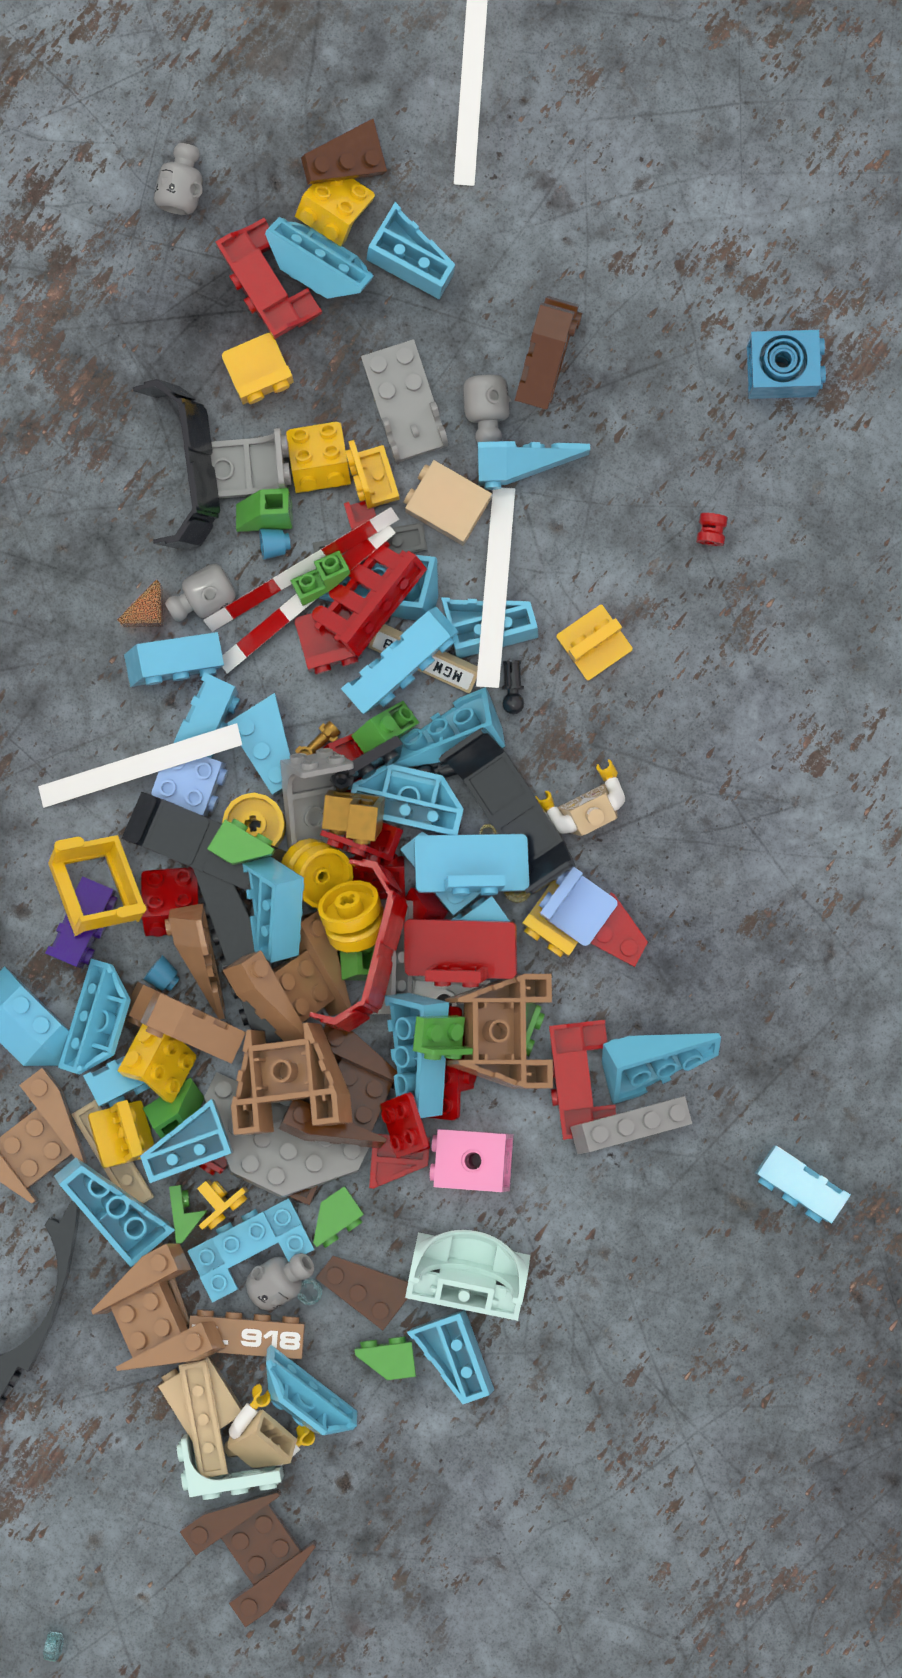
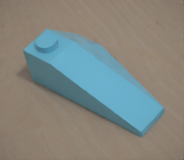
M515 441L478 442L479 486H484L486 490L501 489V485H508L589 455L590 444L554 443L551 444V448H545V444H540V442H530L523 445V447H517Z
M416 555L427 570L391 616L418 620L427 611L436 607L438 600L436 557ZM376 563L371 570L382 576L387 568ZM347 576L339 584L346 586L351 580L350 577ZM359 584L354 592L365 598L370 590ZM329 592L319 597V599L333 602Z
M485 687L460 697L452 703L454 705L453 708L442 715L436 713L430 717L432 719L431 723L422 729L414 728L399 739L403 743L400 758L393 764L411 767L440 762L438 758L443 753L482 727L488 730L502 748L505 747L503 729L487 688Z
M720 1034L627 1036L604 1043L602 1066L612 1103L616 1104L639 1097L648 1092L646 1087L660 1080L664 1084L671 1080L670 1076L681 1069L689 1071L718 1056L721 1042Z

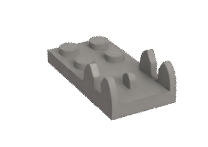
M414 339L361 356L395 463L448 447L447 435L442 426L436 402H434Z

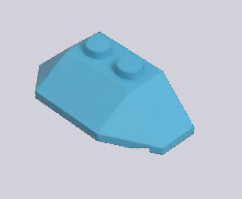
M279 217L266 230L265 235L280 270L327 299L361 293L374 276L367 270L366 265L357 255L342 246L340 247L309 226L297 222H287L286 219Z
M391 764L380 767L369 778L358 780L352 785L351 793L385 797L383 821L439 834L458 835L464 809L442 775Z
M91 959L58 1068L80 1075L114 1056L131 999L112 964Z
M4 966L0 971V1043L23 1066H59L69 1029Z
M270 1345L267 1348L268 1392L270 1393V1400L276 1408L285 1410L298 1425L306 1426L312 1432L320 1435L349 1431L357 1426V1410L275 1347Z

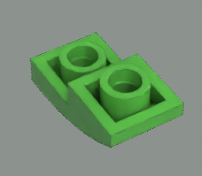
M340 551L314 561L316 569L290 580L302 606L323 596L350 574V570Z

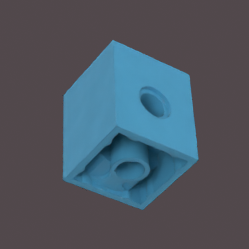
M819 330L751 332L747 342L748 399L816 397L819 389H822L823 383L826 382V368L820 364L822 355L825 354L824 338L819 337ZM775 362H782L786 367H779Z

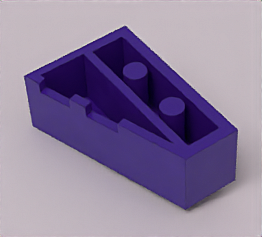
M83 876L75 890L84 916L114 910L118 900L115 897V890ZM66 914L63 922L59 923L56 929L58 934L52 947L48 946L45 954L83 969L84 965H89L91 959H93L95 949H92L96 938L101 939L106 927L84 931L74 936Z

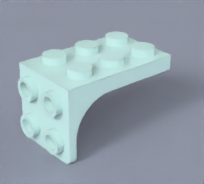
M184 1434L177 1445L179 1462L184 1461L185 1470L181 1473L182 1487L184 1491L188 1490L189 1497L202 1495L203 1500L220 1497V1494L224 1491H231V1495L247 1493L250 1487L259 1486L260 1490L277 1488L278 1483L284 1477L282 1466H269L207 1478L198 1472L192 1440L189 1435Z

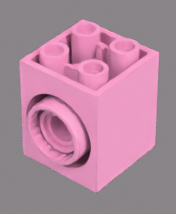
M438 1129L437 1135H433L432 1152H436L435 1164L432 1163L430 1167V1181H434V1187L493 1192L510 1191L514 1134ZM475 1153L479 1154L482 1160L479 1168H476L472 1163V1157Z

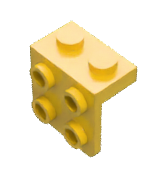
M354 179L312 184L303 194L295 217L341 247L347 240L354 221L373 201L375 194Z
M271 333L261 335L224 351L222 354V359L243 405L246 403H256L262 400L264 395L271 392H282L288 389L290 384L294 383L291 371L286 365L276 340H274Z
M331 422L289 429L286 432L296 493L351 484L341 423Z
M354 440L348 441L350 449L345 452L359 501L365 500L367 508L370 509L400 500L384 445L358 452Z
M554 880L525 918L522 925L526 927L524 932L536 941L542 938L549 943L547 949L561 958L563 954L568 957L578 942L540 915L543 908L539 905L548 892L553 895L559 887L556 883L557 880Z
M142 1024L117 1071L123 1077L145 1082L165 1102L172 1103L194 1065L196 1054L184 1042L163 1034L162 1038L146 1032L148 1026Z

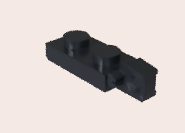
M398 736L392 737L353 760V769L333 774L330 777V781L339 793L352 789L354 781L359 778L367 779L376 772V768L383 764L388 766L396 762L400 758L403 743Z

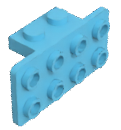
M524 834L417 836L414 839L415 887L419 893L452 892L453 896H466L470 892H481V895H497L499 891H525L529 887L528 842Z

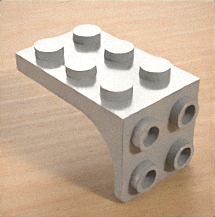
M280 428L274 429L273 434L264 437L211 442L213 452L211 454V461L216 473L219 499L246 497L262 489L286 488V485H291L289 463H284V458L289 457L287 435L281 434Z
M331 748L318 749L316 754L311 755L305 753L292 754L290 759L280 760L288 848L298 841L308 838L327 843L328 838L320 835L322 830L329 832V829H322L325 795L329 790L337 791L330 781V777L337 772L353 769V762L345 758L344 755L336 753Z

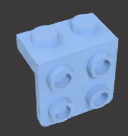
M203 757L159 771L151 794L197 814L208 816L209 811L214 812L219 797L215 796L218 785L223 786L228 774V770L224 769L226 763L209 757Z
M573 867L570 872L567 871L557 879L556 883L559 887L552 895L548 892L539 905L543 908L540 915L581 945L588 946L616 908L617 900L585 878L581 871Z

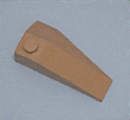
M204 903L170 909L169 919H165L167 935L173 936L174 945L218 1019H225L226 1009Z

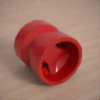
M701 513L699 518L701 531L697 533L696 542L709 546H724L725 536L723 535V529L727 526L728 517L715 513Z

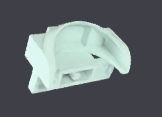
M454 1230L435 1236L418 1232L405 1298L518 1321L528 1276L530 1255L514 1252L499 1239L478 1231ZM440 1269L439 1273L431 1272L432 1270ZM496 1280L502 1283L504 1286L496 1285Z

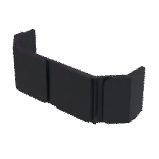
M159 379L146 381L144 385L133 387V391L154 398L169 396L178 403L192 510L177 533L172 536L153 539V544L176 549L199 547L213 528L212 523L215 519L219 518L220 513L216 473L211 461V454L213 452L208 413L204 405L195 402L194 400L197 399L182 387Z
M485 727L478 729L438 758L440 762H447L462 778L498 834H524L527 837L529 887L525 889L526 893L535 894L576 866L568 851L567 844L548 814L532 793L509 755Z
M141 791L121 838L122 840L149 849L244 890L251 889L249 872L243 871L242 863L232 865L207 849L221 827V823ZM271 845L275 849L271 857L281 863L286 851Z

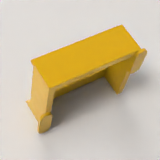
M118 835L85 842L81 837H73L55 842L48 865L74 936L84 931L131 921H140L146 911V906L142 901ZM105 857L123 907L84 916L65 865Z

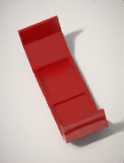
M350 859L349 863L363 873L377 875L388 897L362 999L336 1017L312 1012L309 1015L331 1028L346 1032L352 1031L369 1020V1016L373 1013H378L383 1006L393 966L392 956L398 947L408 907L407 900L399 893H402L392 873L378 862L362 859V861Z

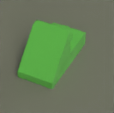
M182 1184L169 1187L176 1244L183 1243L209 1211L202 1210L186 1213V1207H190L189 1191L183 1190Z

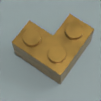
M329 790L325 795L322 829H329L330 833L336 835L346 834V838H352L354 843L370 844V841H375L382 831L385 797L350 792L339 793Z

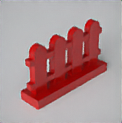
M387 541L372 552L363 564L359 563L350 571L348 576L351 580L346 586L338 584L329 591V596L333 602L328 608L318 606L312 611V618L316 622L314 627L320 632L327 629L334 633L335 641L340 644L343 643L357 657L360 656L427 570L415 554L403 550L398 554L388 548L390 544ZM376 563L387 568L382 576L371 570ZM359 584L370 590L365 598L354 592ZM342 606L353 612L348 620L336 614Z

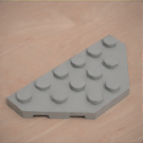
M216 1072L204 1096V1102L206 1104L211 1099H214L233 1150V1153L225 1156L230 1174L280 1198L293 1195V1193L358 1172L369 1147L343 1143L332 1144L324 1141H304L278 1128L288 1106H284L279 1102L271 1103L274 1132L234 1135L231 1104L233 1096H236L238 1082Z

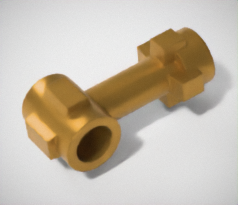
M332 722L323 723L319 727L321 733L307 747L299 746L295 752L307 755L316 754V750L321 749L329 740L331 742L338 740L337 736L341 732Z

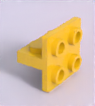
M603 605L597 606L556 636L587 681L626 656L633 649L621 632L622 626L616 618L612 619Z
M128 1100L120 1101L108 1109L92 1112L88 1115L101 1165L104 1169L140 1160V1156L155 1145L146 1114L143 1110L142 1101L128 1103Z
M207 1180L197 1189L216 1211L198 1226L202 1230L206 1227H209L211 1230L214 1229L226 1218L223 1213L229 1207L234 1211L247 1200L244 1194L249 1190L246 1186L242 1187L227 1200L224 1196L228 1192L218 1181L212 1183L211 1180Z

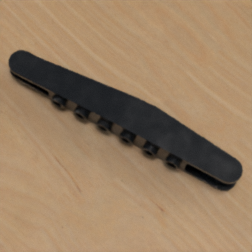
M193 868L205 901L203 903L207 919L211 918L214 929L210 930L215 946L221 945L224 954L220 956L223 969H225L242 956L254 953L250 914L235 885ZM229 983L234 999L239 998ZM240 999L243 1009H240L239 1013L244 1026L249 1025L251 1030L265 1031L266 1044L283 1042L275 1033L276 1029L266 1019H261L254 1013L256 1009L247 1001L243 1002ZM291 1100L282 1101L279 1103L284 1106H289Z

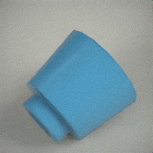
M259 529L260 549L263 560L285 555L286 550L291 549L289 533H284L281 529Z
M162 955L147 972L143 980L161 991L164 989L170 991L180 978L176 976L178 971Z

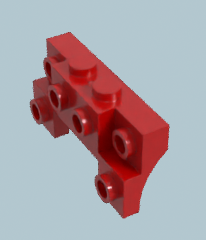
M262 218L250 226L229 233L217 240L216 246L233 273L229 276L237 291L242 288L247 298L243 300L251 314L257 312L275 340L296 326L301 327L323 313L308 288L288 298L286 291L262 254L271 249L265 235L269 225L266 219Z
M605 1020L549 1026L553 1077H555L556 1089H551L552 1105L558 1106L562 1140L573 1139L571 1126L616 1114L615 1104L593 1106L587 1050L603 1049V1044L607 1043Z

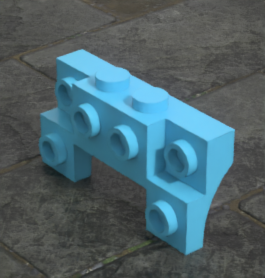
M290 1198L259 1214L255 1209L241 1216L243 1222L234 1227L229 1222L216 1229L217 1236L188 1250L212 1303L238 1290L229 1270L230 1267L272 1245L280 1244L288 1262H290V1259L295 1254H307L314 1250Z

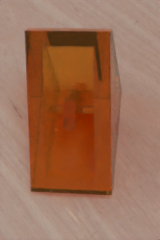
M157 579L117 619L123 627H163V587Z

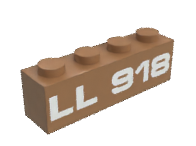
M197 1309V1314L190 1315L189 1328L201 1322H215L226 1347L217 1353L267 1356V1348L272 1345L288 1358L302 1359L305 1322H299L300 1317L282 1316V1321L271 1320V1315L254 1314V1319L242 1318L243 1313L229 1311L225 1313V1316H214V1310Z

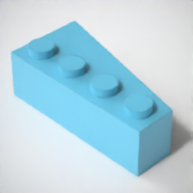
M437 607L430 609L400 635L401 639L399 641H394L382 651L380 659L377 658L359 672L361 674L360 677L345 684L341 688L342 691L363 714L378 705L384 708L396 697L393 694L399 687L405 689L416 679L413 674L419 668L423 672L435 661L432 657L439 650L444 653L455 643L452 638L458 633L457 629Z
M412 993L385 995V1005L390 1006L391 1020H387L388 1031H393L395 1049H391V1058L397 1066V1074L394 1076L396 1097L411 1092L414 1096L420 1118L442 1115L446 1058L441 1056V1060L425 1059L423 1053L413 1051L416 1016H448L449 1002Z
M78 1158L73 1159L54 1175L59 1185L130 1267L135 1265L142 1256L148 1254L175 1231L169 1221Z

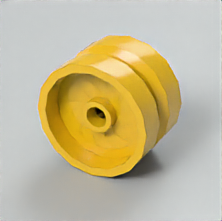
M258 793L243 794L231 801L226 808L222 823L225 819L229 822L236 819L248 826L247 833L254 837L259 833L273 841L271 845L277 848L284 840L286 831L284 814L277 803L268 796ZM258 821L260 828L256 827L257 831H252L250 829L251 822Z
M312 838L300 840L291 846L282 858L281 863L304 877L302 901L312 907L318 908L320 899L331 888L353 880V868L349 863V858L340 850L329 846L321 840Z
M359 880L347 881L328 890L319 901L318 911L330 944L336 950L346 953L359 952L374 946L384 913L377 889L371 883Z

